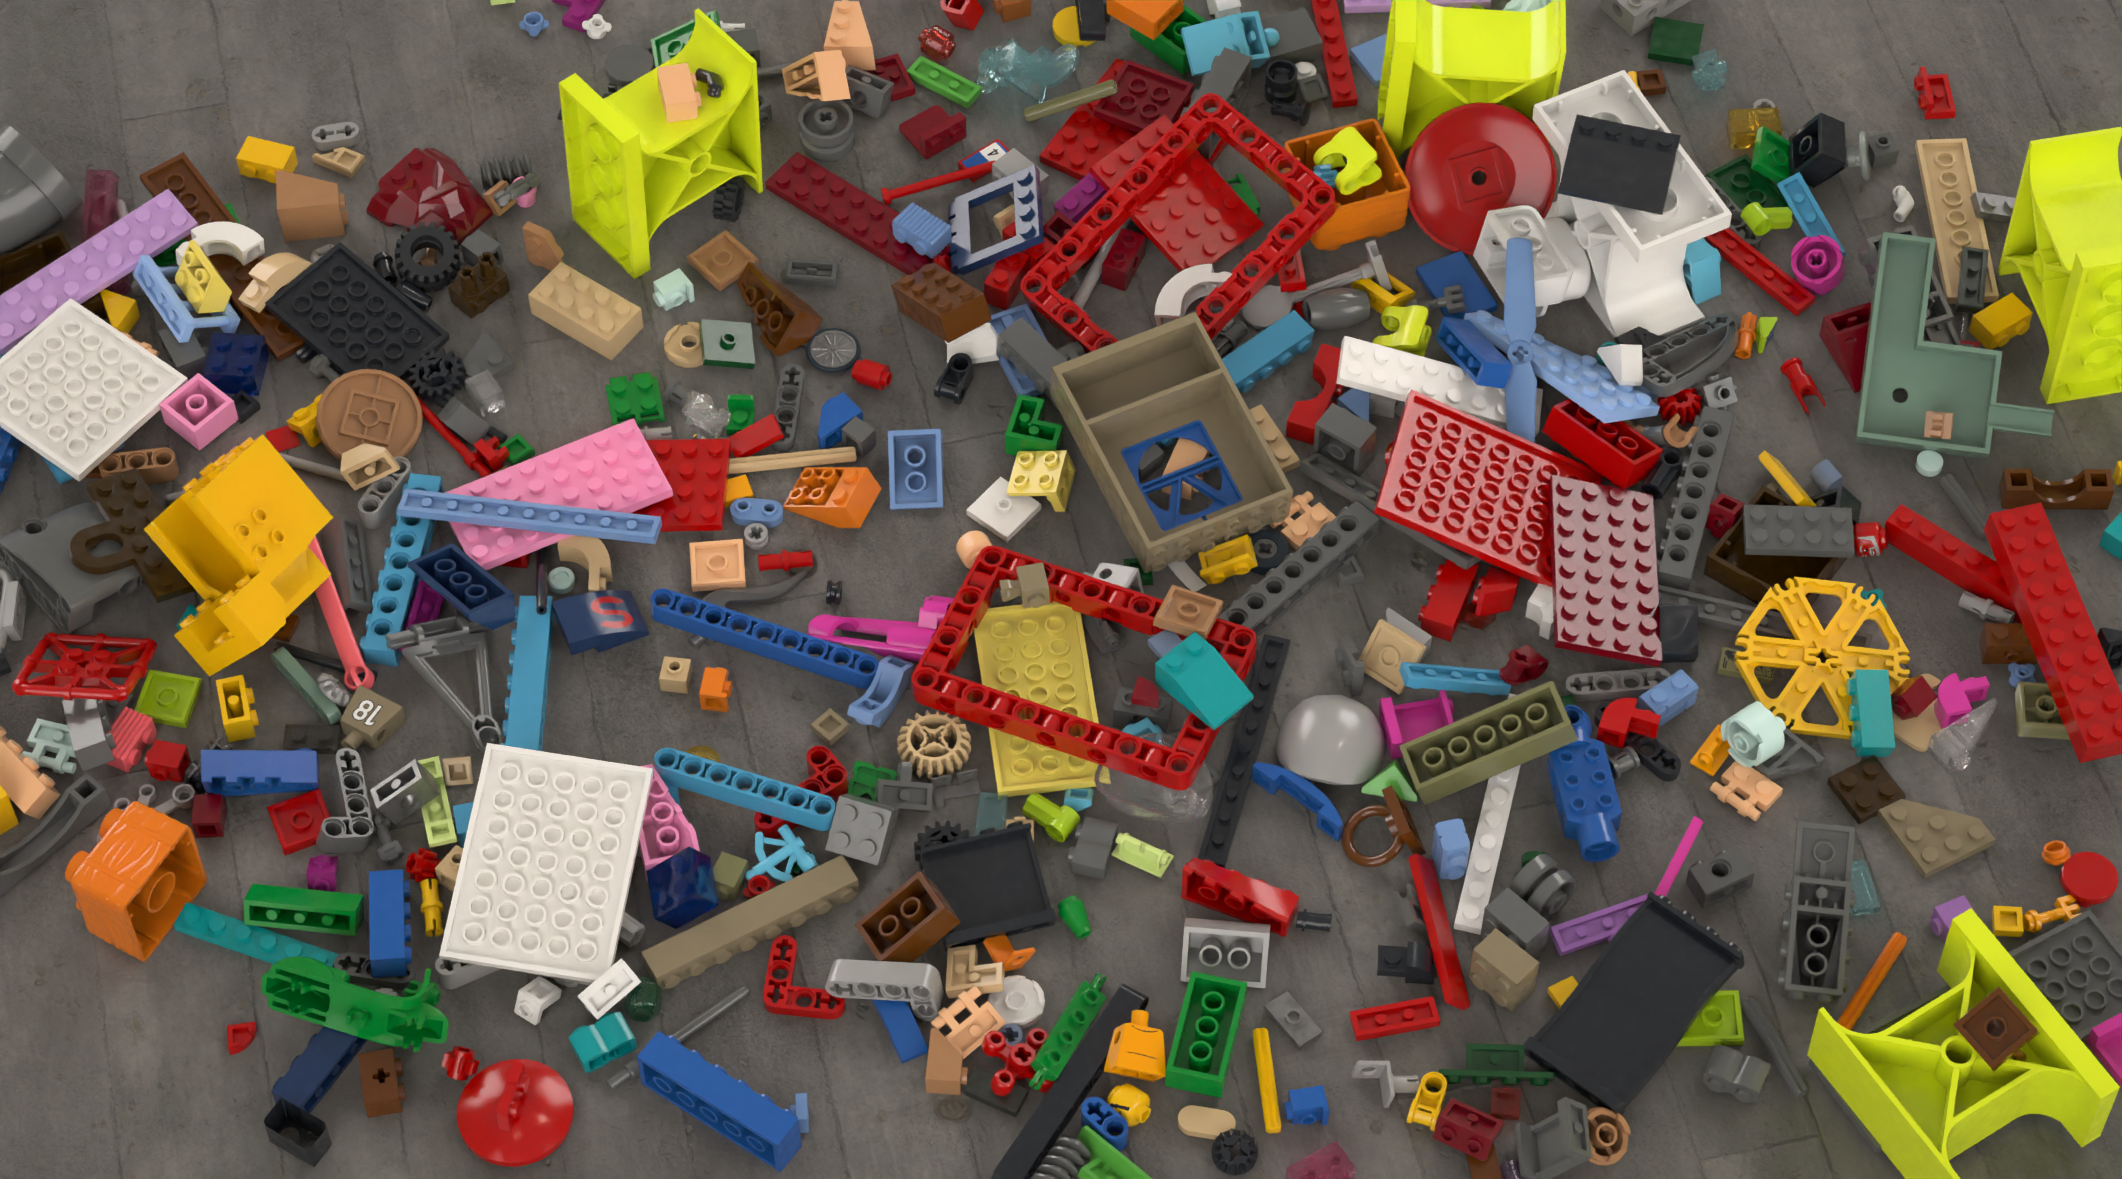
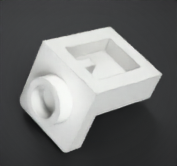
M538 976L518 991L514 1012L533 1025H537L540 1023L542 1011L560 999L562 989Z

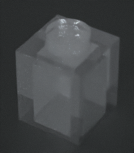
M488 369L465 380L467 396L482 417L495 413L505 406L503 391Z

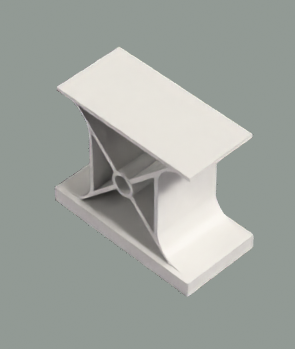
M1625 70L1537 103L1533 109L1532 119L1559 155L1561 164L1560 181L1577 114L1671 133ZM1680 144L1662 215L1558 194L1557 201L1552 203L1545 218L1560 217L1564 219L1571 227L1572 234L1577 237L1580 245L1585 249L1590 262L1591 279L1584 297L1613 338L1638 326L1656 335L1666 336L1704 320L1705 316L1692 300L1684 278L1683 265L1687 244L1729 228L1732 213Z

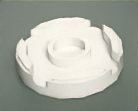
M1021 975L1005 977L1004 991L989 993L988 996L989 1003L1006 1024H1015L1021 1029L1034 1025L1042 1017L1045 1008L1044 992L1039 984Z

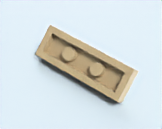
M1262 404L1249 409L1283 473L1299 467L1300 459Z

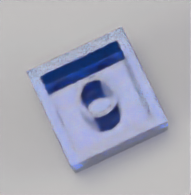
M213 332L203 371L204 378L223 393L237 394L242 389L249 395L259 396L269 357L265 336Z
M691 847L685 848L646 871L654 919L674 929L680 928L719 905L711 857Z

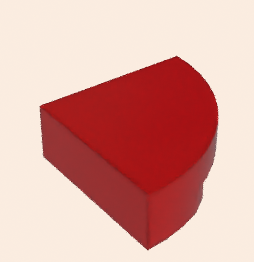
M256 1021L227 1025L228 1051L230 1055L243 1051L253 1042L257 1033Z

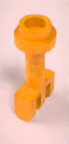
M2071 895L2060 897L2054 903L2056 909L2039 914L2035 910L2027 911L2023 915V928L2026 931L2035 933L2041 930L2042 924L2063 919L2064 922L2082 914H2077L2081 909L2078 904H2073L2075 899Z

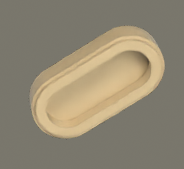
M1189 1105L1182 1108L1178 1114V1127L1184 1134L1215 1140L1220 1133L1230 1129L1235 1130L1236 1126L1234 1116L1225 1110Z

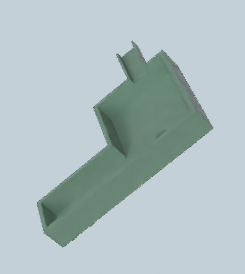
M1883 232L1879 242L1854 442L1917 451L1933 450L1939 454L1986 460L1990 454L1992 431L2050 438L2052 436L2051 428L2055 410L1996 403L2002 351L1923 341L1936 239ZM1896 389L1905 390L1908 395L1907 400L1903 403L1894 401L1892 397L1893 391ZM1926 411L1954 413L1952 439L1924 437Z

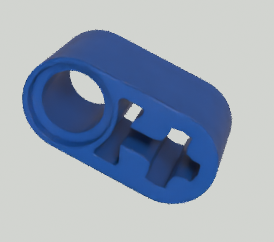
M1099 1097L1087 1098L1081 1106L1082 1127L1089 1126L1114 1148L1122 1151L1128 1144L1127 1121L1103 1099ZM1117 1131L1121 1134L1118 1136H1112L1109 1133Z

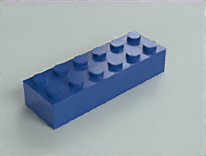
M658 1031L637 1056L641 1082L644 1086L779 1172L785 1168L802 1147L799 1120L791 1110L786 1108L783 1110L775 1105L773 1100L767 1095H759L754 1092L745 1081L741 1079L735 1080L721 1066L708 1063L696 1050L689 1051L672 1035L666 1036Z

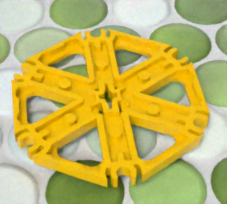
M1794 577L1793 579L1789 578L1786 580L1787 591L1782 590L1777 583L1774 585L1773 591L1770 587L1736 636L1735 645L1743 646L1745 652H1736L1734 658L1737 660L1735 664L1755 701L1761 702L1768 710L1772 709V714L1775 717H1782L1786 728L1790 722L1793 723L1789 729L1792 733L1851 740V732L1854 731L1853 721H1850L1848 716L1851 695H1847L1846 682L1856 669L1888 670L1890 695L1906 679H1909L1906 677L1910 674V670H1904L1899 666L1900 663L1908 664L1910 661L1906 645L1880 599H1878L1874 606H1871L1876 595L1872 594L1869 599H1863L1860 596L1864 588L1862 586L1858 587L1854 594L1852 593V589L1857 583ZM1808 593L1835 595L1841 600V607L1825 630L1805 597ZM1777 609L1782 614L1795 640L1757 636L1755 629L1768 610ZM1871 619L1879 626L1889 648L1888 650L1847 645L1865 620ZM1820 652L1824 653V657L1829 658L1825 663H1821L1820 658H1816ZM1757 666L1797 670L1779 697L1775 699L1766 696L1754 674V669ZM1820 685L1838 716V724L1834 726L1806 723L1801 717L1802 711Z

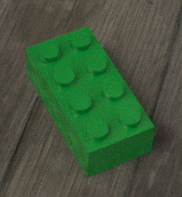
M1191 971L1166 1067V1087L1222 1098L1247 999L1246 982Z

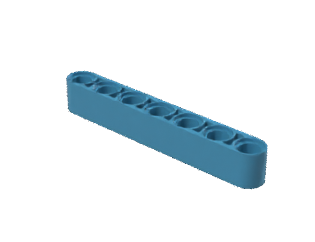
M662 748L654 756L655 769L666 784L819 831L831 829L836 809L834 800L827 795L673 748Z

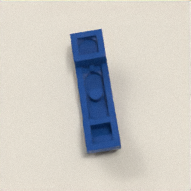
M1256 762L1253 765V782L1272 795L1279 789H1282L1317 814L1316 827L1336 841L1341 839L1343 823L1340 815L1331 801L1316 786L1285 768Z
M871 999L890 1035V1042L902 1064L928 1053L924 1038L906 1001Z

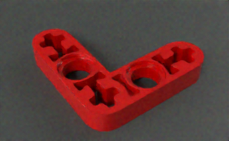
M781 935L777 937L771 946L763 990L765 1009L770 1013L829 1020L840 1018L845 1012V998L834 997L826 989L792 986L798 955L797 943L791 936ZM783 946H788L789 949L786 951L785 960H781V950ZM778 969L788 972L787 977L781 980L775 979L772 975ZM775 988L779 989L780 999H778L777 1003H772V999L775 996ZM801 997H809L812 1000L808 1007H799L796 1004L797 1000ZM817 999L821 1000L820 1008H817ZM831 1001H836L837 1005L834 1006V1009H829L828 1007Z

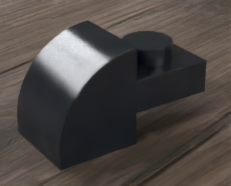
M1411 941L1407 942V947L1378 945L1377 976L1405 977V983L1433 985L1434 957L1432 950L1423 944Z

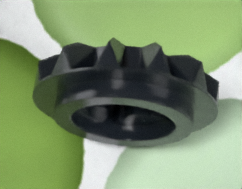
M1230 1129L1220 1133L1214 1140L1211 1155L1214 1164L1220 1171L1228 1175L1238 1176L1247 1173L1254 1167L1258 1157V1148L1254 1137L1249 1136L1244 1130ZM1237 1142H1240L1239 1151L1243 1155H1237L1230 1162L1231 1152L1227 1148H1233Z

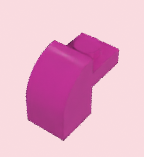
M1953 673L1941 682L1937 693L1938 697L1934 702V713L1941 729L1968 723L1972 711L1970 703L1985 700L1990 686L1986 676L1979 678L1969 677L1960 682L1957 674Z

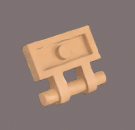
M1309 491L1292 499L1289 516L1284 521L1277 524H1269L1272 528H1276L1281 524L1284 527L1281 530V535L1296 551L1308 537L1315 536L1326 522H1331L1336 518L1320 502L1313 507L1309 506L1308 503L1314 499ZM1298 511L1301 516L1293 520L1291 516Z
M1737 761L1721 776V782L1726 786H1722L1715 781L1710 788V791L1717 795L1718 800L1723 803L1728 802L1738 809L1737 813L1743 817L1748 816L1754 821H1757L1761 815V812L1755 807L1757 806L1766 812L1782 795L1783 788L1754 768L1744 767ZM1737 792L1739 795H1741L1742 797H1744L1746 800L1741 799L1740 797H1738L1737 795H1735V793Z
M973 986L967 992H961L953 1004L947 1009L943 1007L937 1012L938 1016L930 1022L938 1030L945 1024L950 1028L951 1031L944 1037L959 1051L963 1059L982 1044L988 1032L998 1031L1006 1024L989 1001H986L980 1007L976 1005L974 1000L981 995L976 986ZM966 1008L971 1015L959 1024L954 1017Z

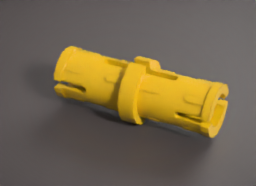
M429 879L420 882L423 900L420 907L421 913L424 914L425 934L429 937L433 936V930H435V937L444 933L441 919L443 903L439 901V884L436 879H431L430 889Z

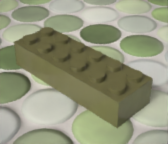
M1552 680L1402 744L1399 747L1416 791L1424 805H1427L1578 740V737Z

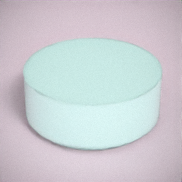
M1922 451L1917 456L1916 469L1924 476H1936L1942 470L1943 458L1936 451Z
M566 567L553 569L548 575V584L551 591L556 594L570 592L575 586V576L572 570Z

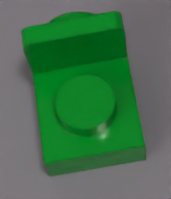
M728 395L726 432L727 435L732 436L754 424L755 402L753 395Z

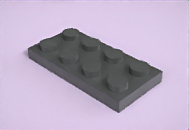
M1747 504L1743 506L1745 554L1839 558H1853L1854 556L1851 508Z

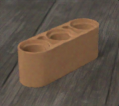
M169 448L111 453L98 465L102 478L137 468L146 484L170 482L179 475L175 454Z

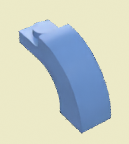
M891 654L879 662L877 672L870 687L861 698L849 705L847 715L855 718L858 723L863 725L882 726L899 703L909 682L914 664Z

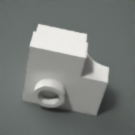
M1538 584L1528 600L1525 617L1535 621L1540 627L1539 636L1548 640L1554 632L1552 587Z

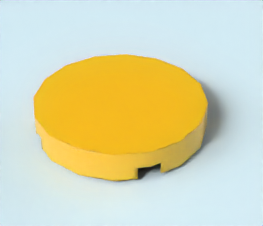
M1076 6L1064 8L1054 17V37L1062 45L1078 48V45L1086 47L1095 42L1080 41Z

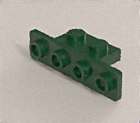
M1467 1043L1466 1070L1439 1069L1437 1071L1446 1078L1447 1084H1460L1461 1079H1470L1472 1084L1488 1085L1490 1080H1501L1502 1085L1508 1086L1519 1085V1081H1530L1531 1086H1548V1082L1555 1079V1072L1524 1071V1046L1513 1044Z

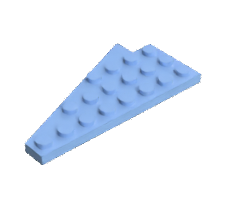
M1483 310L1465 313L1464 320H1470L1493 345L1507 354L1511 344L1503 320ZM1534 333L1530 344L1534 353L1533 362L1531 363L1534 374L1600 421L1610 423L1657 416L1660 406L1653 402L1656 398L1654 393L1642 385H1619L1610 370L1598 364L1597 359L1589 355L1580 356L1545 340L1542 335ZM1518 350V353L1513 356H1516L1518 361H1523V357L1528 356V354H1524L1523 350Z

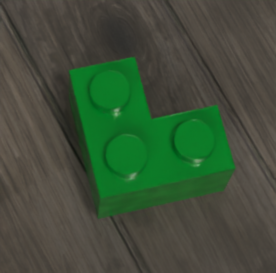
M1019 394L1005 433V454L1016 456L1019 451L1061 450L1063 445V425L1044 421V399Z

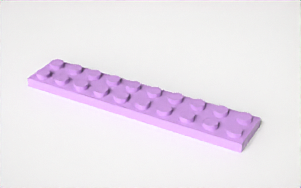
M167 189L0 295V356L17 345L70 298L82 304L135 270L140 255H150L151 258H154L191 234V230L198 227V223L172 192Z

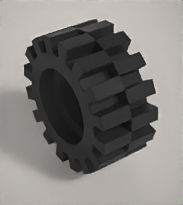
M736 176L715 189L716 193L713 197L715 198L713 202L714 208L712 210L715 219L730 222L738 220L745 196V180L743 177Z

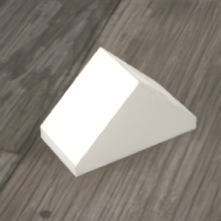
M1619 344L1598 348V355L1619 385H1642V345Z

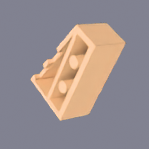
M834 1L824 43V51L841 50L842 57L846 62V68L851 65L861 70H876L873 46L859 1Z
M841 50L814 52L783 68L782 74L786 93L808 96L811 99L818 98L820 101L850 99L845 72L846 62L842 57Z

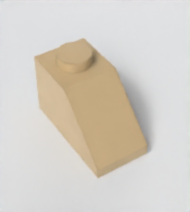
M363 443L342 453L340 473L354 491L400 470L398 463L384 447Z

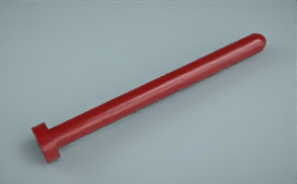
M995 160L889 191L887 187L882 188L880 191L885 205H890L891 200L991 172L992 164Z

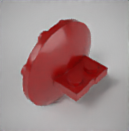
M527 1059L505 1060L481 1070L465 1086L457 1105L458 1128L467 1147L479 1158L489 1163L509 1167L528 1165L554 1152L567 1137L574 1117L572 1095L564 1079L549 1066Z

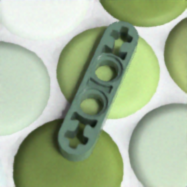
M283 646L270 654L277 669L328 726L331 727L341 720L342 714L336 704L320 690L319 685Z

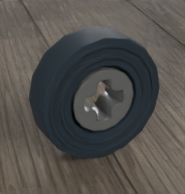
M1259 530L1248 535L1251 538L1258 567L1250 569L1253 573L1266 575L1271 568H1277L1289 554V547L1285 538L1275 531ZM1260 550H1270V554L1265 552L1260 554Z

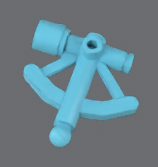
M786 824L778 829L784 840L766 838L762 832L755 834V852L760 863L752 867V870H748L745 873V878L749 881L752 877L767 872L774 879L787 882L793 879L790 874L796 861L803 873L819 865L813 853L810 854L803 848L805 844L799 836L796 838ZM764 843L782 846V848L766 857ZM789 857L785 873L774 867Z

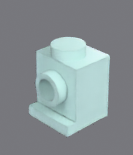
M680 268L653 282L655 292L652 294L653 299L658 307H663L666 311L681 305L686 300H689L690 303L695 301L693 284Z

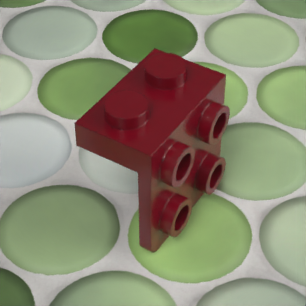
M934 105L899 125V132L927 160L967 137L966 117L961 112L950 117L941 106Z

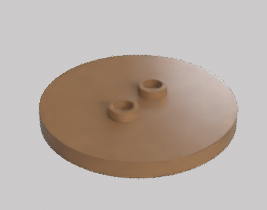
M376 369L355 370L335 379L323 392L316 414V425L321 441L327 450L340 461L342 453L363 443L384 447L393 458L398 456L406 457L418 442L423 421L421 405L413 390L397 376Z

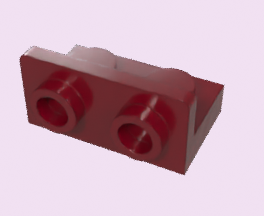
M1451 1098L1438 1117L1433 1138L1479 1160L1486 1161L1491 1146L1502 1132L1505 1122Z

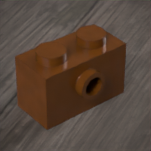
M2022 623L1984 624L1979 640L1982 664H2037V658Z

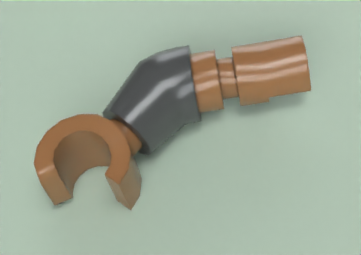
M1678 413L1671 418L1667 425L1653 427L1646 425L1643 427L1638 424L1636 427L1634 422L1630 420L1623 421L1660 448L1668 444L1677 448L1685 447L1698 432V427L1693 426L1688 432L1682 431L1677 426V422L1680 419Z

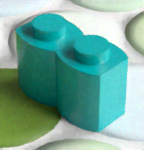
M621 1012L606 1013L595 1024L580 1026L568 1037L570 1046L585 1073L597 1070L608 1064L611 1060L621 1058L637 1048L636 1039Z

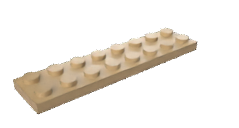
M1967 139L1916 140L1915 150L1932 235L1936 239L1935 250L1944 296L1948 304H1957L1963 246L1989 250L1983 219L1976 218L1970 199L1977 192ZM1990 250L1988 252L1984 303L1997 302L1999 297Z

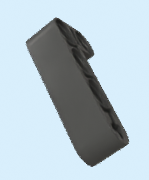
M341 748L337 751L330 770L339 817L325 819L321 824L316 839L317 847L322 852L329 854L363 852L367 849L374 831L360 756L351 748Z

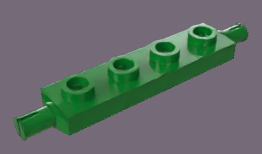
M1097 973L1091 984L1085 980L1079 984L1030 1065L1036 1073L1029 1082V1085L1032 1087L1035 1084L1034 1090H1039L1045 1079L1053 1082L1059 1077L1107 998L1100 992L1101 987L1106 982V977H1102V974Z

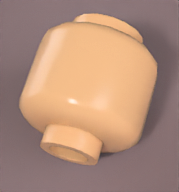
M970 531L958 540L956 551L964 566L971 569L981 550L987 546H992V543L983 532Z

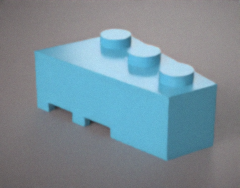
M1704 238L1687 244L1683 265L1686 286L1693 294L1691 298L1696 305L1721 295L1719 263L1721 262V256L1719 251L1708 244Z

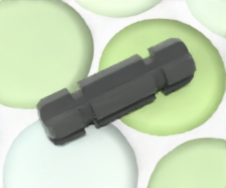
M534 172L528 173L524 176L525 179L520 178L505 187V191L500 190L493 195L494 201L499 207H503L509 203L508 200L513 201L528 192V188L533 189L540 184L539 177Z

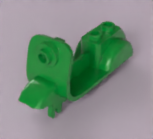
M295 956L279 960L262 976L261 992L268 997L267 1005L273 1011L380 1044L403 1046V1049L413 1045V1052L420 1051L422 1041L439 1044L447 1040L449 1021L445 1014L436 1008L440 1000L441 990H438L437 983L430 981L431 968H426L423 984L416 980L409 982V989H404L403 997L379 993L350 984V975L347 972L327 966L323 962L309 957Z

